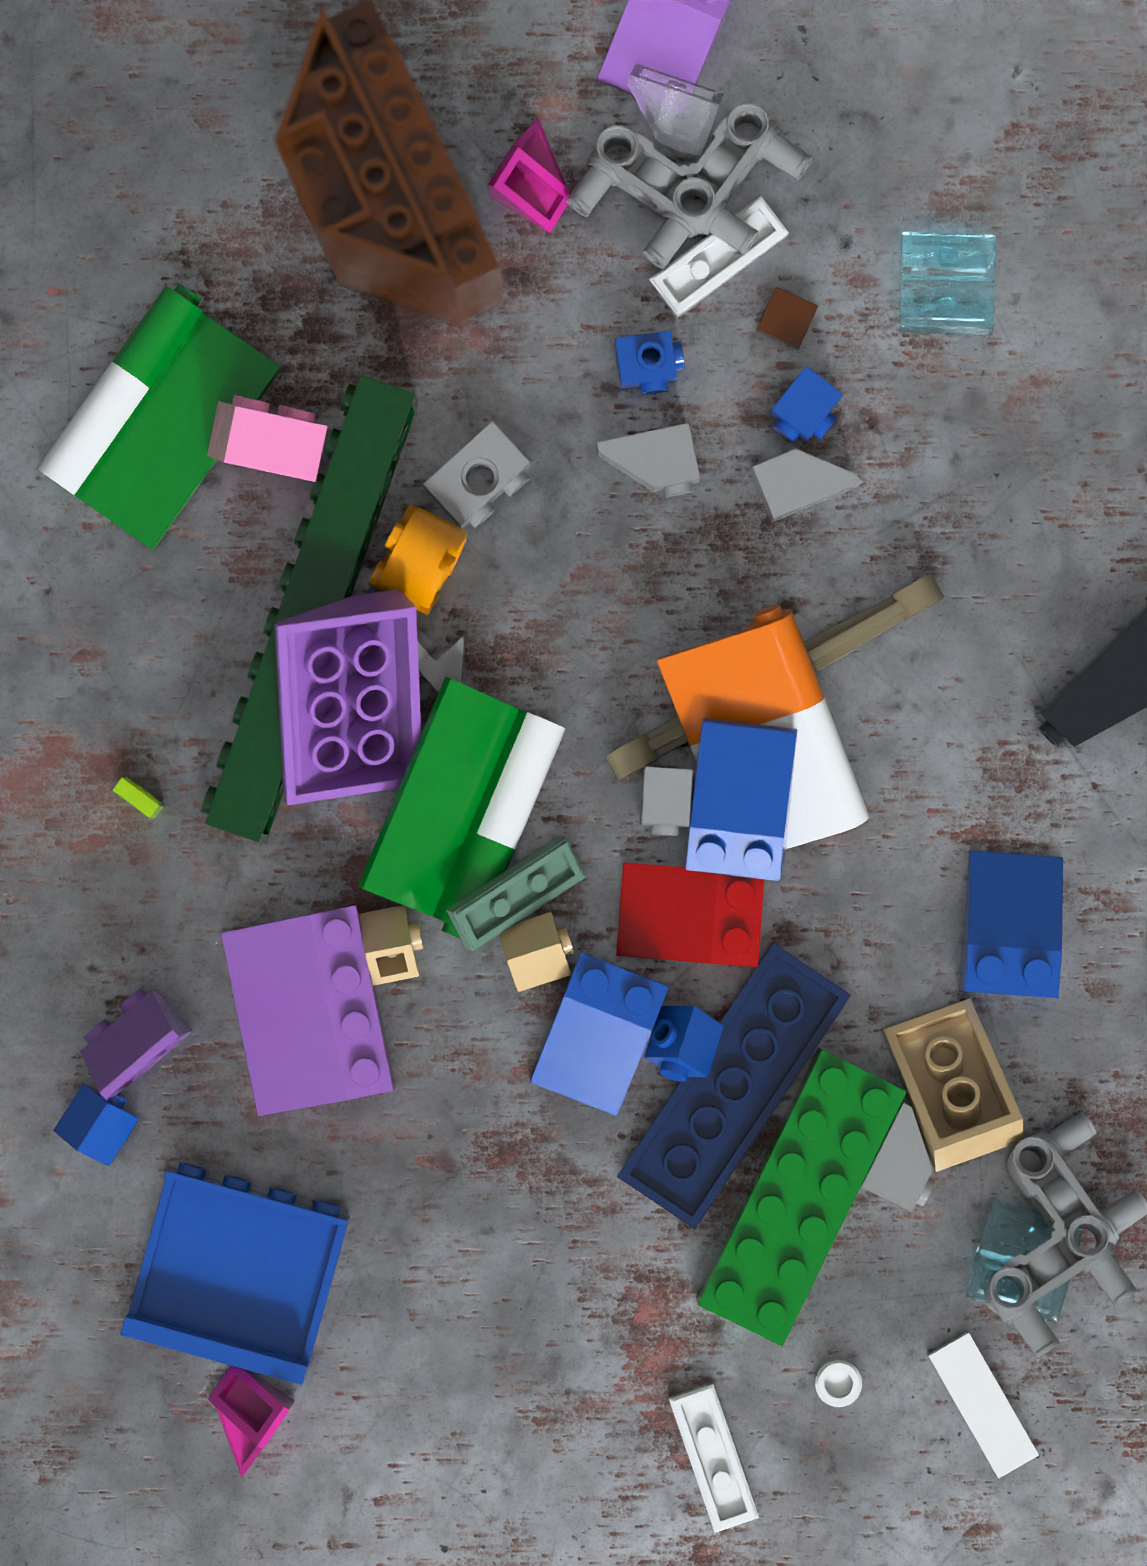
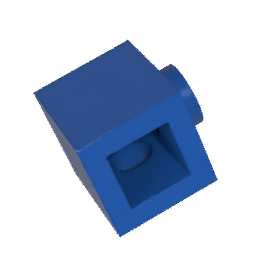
M671 330L615 338L621 390L640 388L643 395L666 392L669 390V383H676L677 370L685 369L681 341H672Z
M806 366L771 410L769 416L776 420L772 427L792 443L799 438L806 444L813 435L821 440L837 420V417L831 411L841 400L843 394Z
M661 1006L644 1058L660 1067L659 1072L661 1075L674 1081L685 1082L687 1077H708L724 1025L695 1006Z
M83 1083L53 1131L76 1151L109 1166L124 1142L128 1139L139 1118L124 1107L128 1099L119 1093L105 1100L98 1090Z

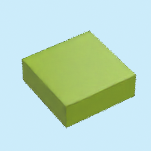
M122 777L112 790L150 819H155L164 808L161 800L129 777Z

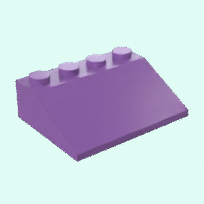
M397 589L354 595L275 623L284 801L286 805L399 788L421 736L416 606Z
M359 905L221 933L258 1116L393 1091L396 1088L376 988L372 984L364 952Z

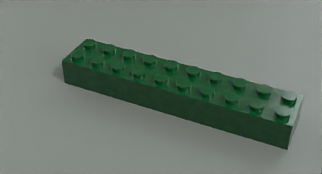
M360 375L357 386L349 384L341 405V411H344L343 416L346 417L342 430L333 429L325 451V455L328 456V460L331 462L326 475L317 474L316 481L311 490L310 500H313L315 505L311 519L302 518L296 533L294 544L298 545L297 548L300 549L295 564L287 562L281 576L279 589L285 593L279 609L275 607L270 609L263 630V634L269 637L265 652L263 654L256 651L247 678L254 681L249 698L240 697L232 719V723L239 725L233 743L224 742L216 767L222 769L223 773L218 787L209 786L202 804L201 812L208 815L205 822L206 825L258 843L267 842L284 793L275 623L352 596L418 407L415 393Z

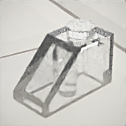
M636 63L627 84L657 142L667 145V150L677 156L692 158L693 155L701 157L708 145L724 93Z

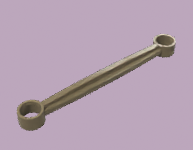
M930 573L894 593L886 600L806 640L804 644L815 673L848 655L902 620H906L944 599L945 597L932 574ZM677 715L651 732L641 735L605 757L620 781L659 759L660 756L688 743V740Z

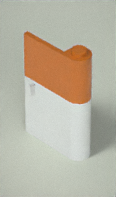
M775 604L753 614L755 620L747 626L746 630L659 657L657 663L696 763H698L703 718L798 729L786 849L853 829L867 821L869 813L791 609L782 610L779 604Z

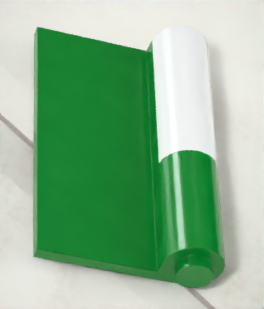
M179 283L174 290L165 285L36 468L153 551L217 461V459L207 456L218 401L232 404L233 395L260 400L282 369L277 363L205 315L197 307L201 299Z
M445 677L358 887L437 918L444 922L441 931L460 938L446 909L507 870L563 737L565 728L513 707L449 677Z

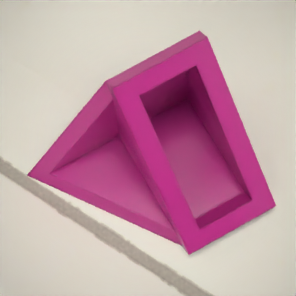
M537 118L512 145L488 183L490 197L551 233L568 205L566 199L572 191L566 185L539 118Z
M230 1366L208 1400L216 1407L241 1477L245 1475L289 1412L294 1400L252 1371Z

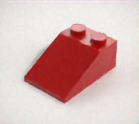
M623 862L616 956L758 967L765 879L686 870V867Z

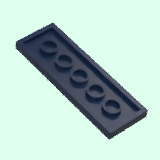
M772 942L758 963V967L754 969L719 1022L724 1025L708 1077H687L685 1082L678 1083L617 1177L696 1229L851 994Z

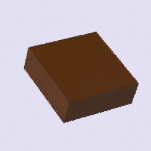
M776 287L756 331L799 350L818 305Z

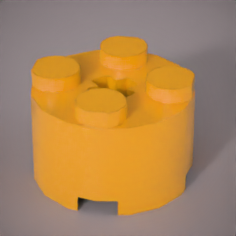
M410 504L400 523L397 522L385 545L388 551L384 560H380L370 578L369 586L377 589L379 592L399 589L416 606L417 611L428 616L440 595L436 594L437 591L442 589L448 576L453 572L469 532L420 507Z

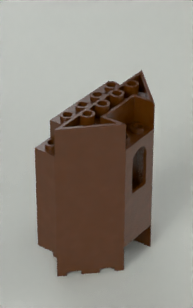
M365 0L330 18H327L323 7H321L274 140L298 201L309 220L340 287L364 293L391 305L417 314L420 313L463 329L462 321L504 302L500 266L480 227L476 211L391 34L388 35L372 0Z

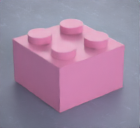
M233 395L232 404L218 401L207 456L225 463L313 482L316 481L327 431L326 425L314 422L316 413L279 405L276 414L269 412L270 403Z

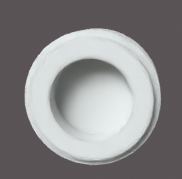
M834 1358L824 1362L818 1368L814 1378V1385L818 1396L823 1402L833 1407H844L853 1403L860 1395L862 1379L858 1369L851 1362L841 1358Z

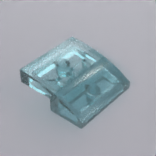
M902 233L899 333L992 336L994 329V283L996 279V235Z
M995 1200L992 1202L981 1246L975 1256L966 1298L986 1303L984 1289L987 1282L1009 1260L1020 1253L1027 1255L1046 1242L1045 1238L1048 1236L1047 1230L1049 1227L1040 1214ZM1077 1229L1074 1232V1241L1078 1247L1083 1229ZM1001 1280L997 1283V1294L1003 1301L1007 1303L1018 1301L1019 1289L1013 1282ZM1070 1280L1038 1300L1040 1305L1036 1308L1046 1322L1057 1323Z

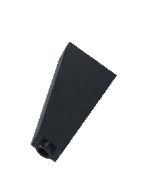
M1147 604L1036 715L1043 723L1038 730L1055 747L1058 748L1063 743L1068 749L1073 748L1147 708Z

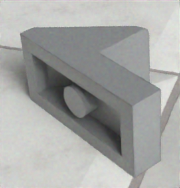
M417 629L419 672L438 693L445 677L463 684L465 637L463 636L435 661L430 655L437 650L436 647Z

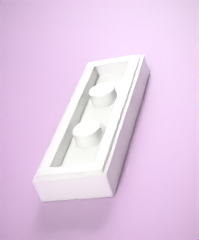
M762 196L735 215L759 231L756 241L745 255H742L736 249L710 233L649 279L650 284L676 318L680 317L788 236L789 232Z
M968 1331L927 1354L998 1479L1039 1456Z
M713 1382L669 1397L714 1532L716 1533L759 1518Z

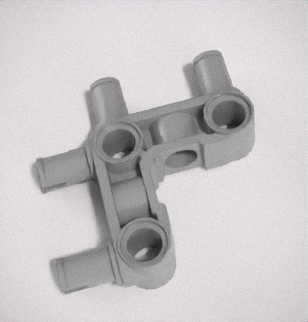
M743 103L736 106L714 130L712 143L698 162L691 163L689 166L685 164L679 166L654 149V143L643 135L622 125H613L600 133L597 139V146L587 158L588 162L586 165L589 169L567 197L566 202L576 212L588 217L610 185H617L654 210L665 221L643 250V255L661 269L667 266L687 237L692 238L697 236L698 233L708 235L711 232L742 255H745L756 241L759 231L726 209L730 198L758 160L766 159L793 179L799 181L810 166L813 157L780 135L781 130L778 128L779 126L768 119L766 112L760 106L753 103ZM742 123H752L759 128L760 132L754 137L744 138L736 132L735 128ZM613 145H623L630 151L629 155L622 160L610 159L605 152ZM690 196H697L706 202V207L699 212H689L682 207L681 203Z
M1082 1111L1048 1133L1046 1131H1037L1030 1137L1021 1140L1011 1151L1007 1159V1170L1023 1199L1032 1202L1048 1225V1236L1045 1238V1243L1027 1255L1020 1253L1009 1260L987 1282L984 1289V1299L987 1306L997 1313L1004 1323L1007 1322L1008 1325L1014 1324L1037 1359L1060 1344V1341L1036 1307L1040 1305L1038 1300L1083 1270L1085 1273H1092L1114 1307L1138 1291L1113 1255L1117 1253L1114 1249L1119 1240L1118 1234L1147 1215V1201L1138 1190L1134 1189L1104 1210L1096 1208L1064 1162L1065 1155L1096 1134L1093 1124ZM1023 1151L1035 1152L1042 1161L1041 1170L1038 1172L1025 1170L1019 1161L1020 1153ZM1075 1230H1089L1096 1239L1095 1249L1092 1251L1080 1249L1074 1241ZM1009 1280L1018 1287L1019 1299L1017 1302L1007 1303L998 1296L996 1286L999 1281Z

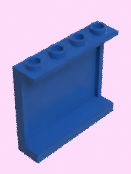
M179 1162L178 1169L168 1168L165 1170V1183L129 1313L124 1318L120 1335L302 1385L307 1375L350 1217L340 1214L342 1206L327 1201L315 1199L314 1205L310 1206L295 1202L297 1194L287 1190L270 1187L268 1194L251 1190L252 1182L240 1177L224 1175L223 1182L205 1177L207 1169L193 1164Z

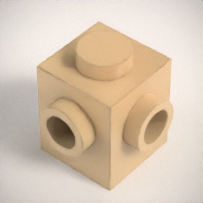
M400 905L359 914L364 952L373 986L418 977L419 972L415 951L424 949L419 923L418 921L409 923L406 907Z
M552 912L518 922L499 934L518 992L572 975L566 956L575 954L567 928L564 927L557 930Z

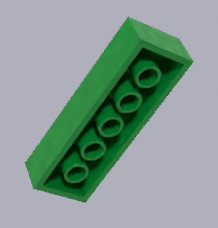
M818 1047L696 1297L698 1306L783 1347L907 1093L906 1090Z

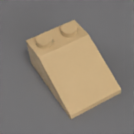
M971 998L883 1029L902 1087L907 1091V1101L913 1109L925 1148L935 1172L1023 1140V1117Z

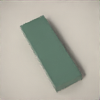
M558 836L446 909L465 948L473 952L586 877L567 838Z

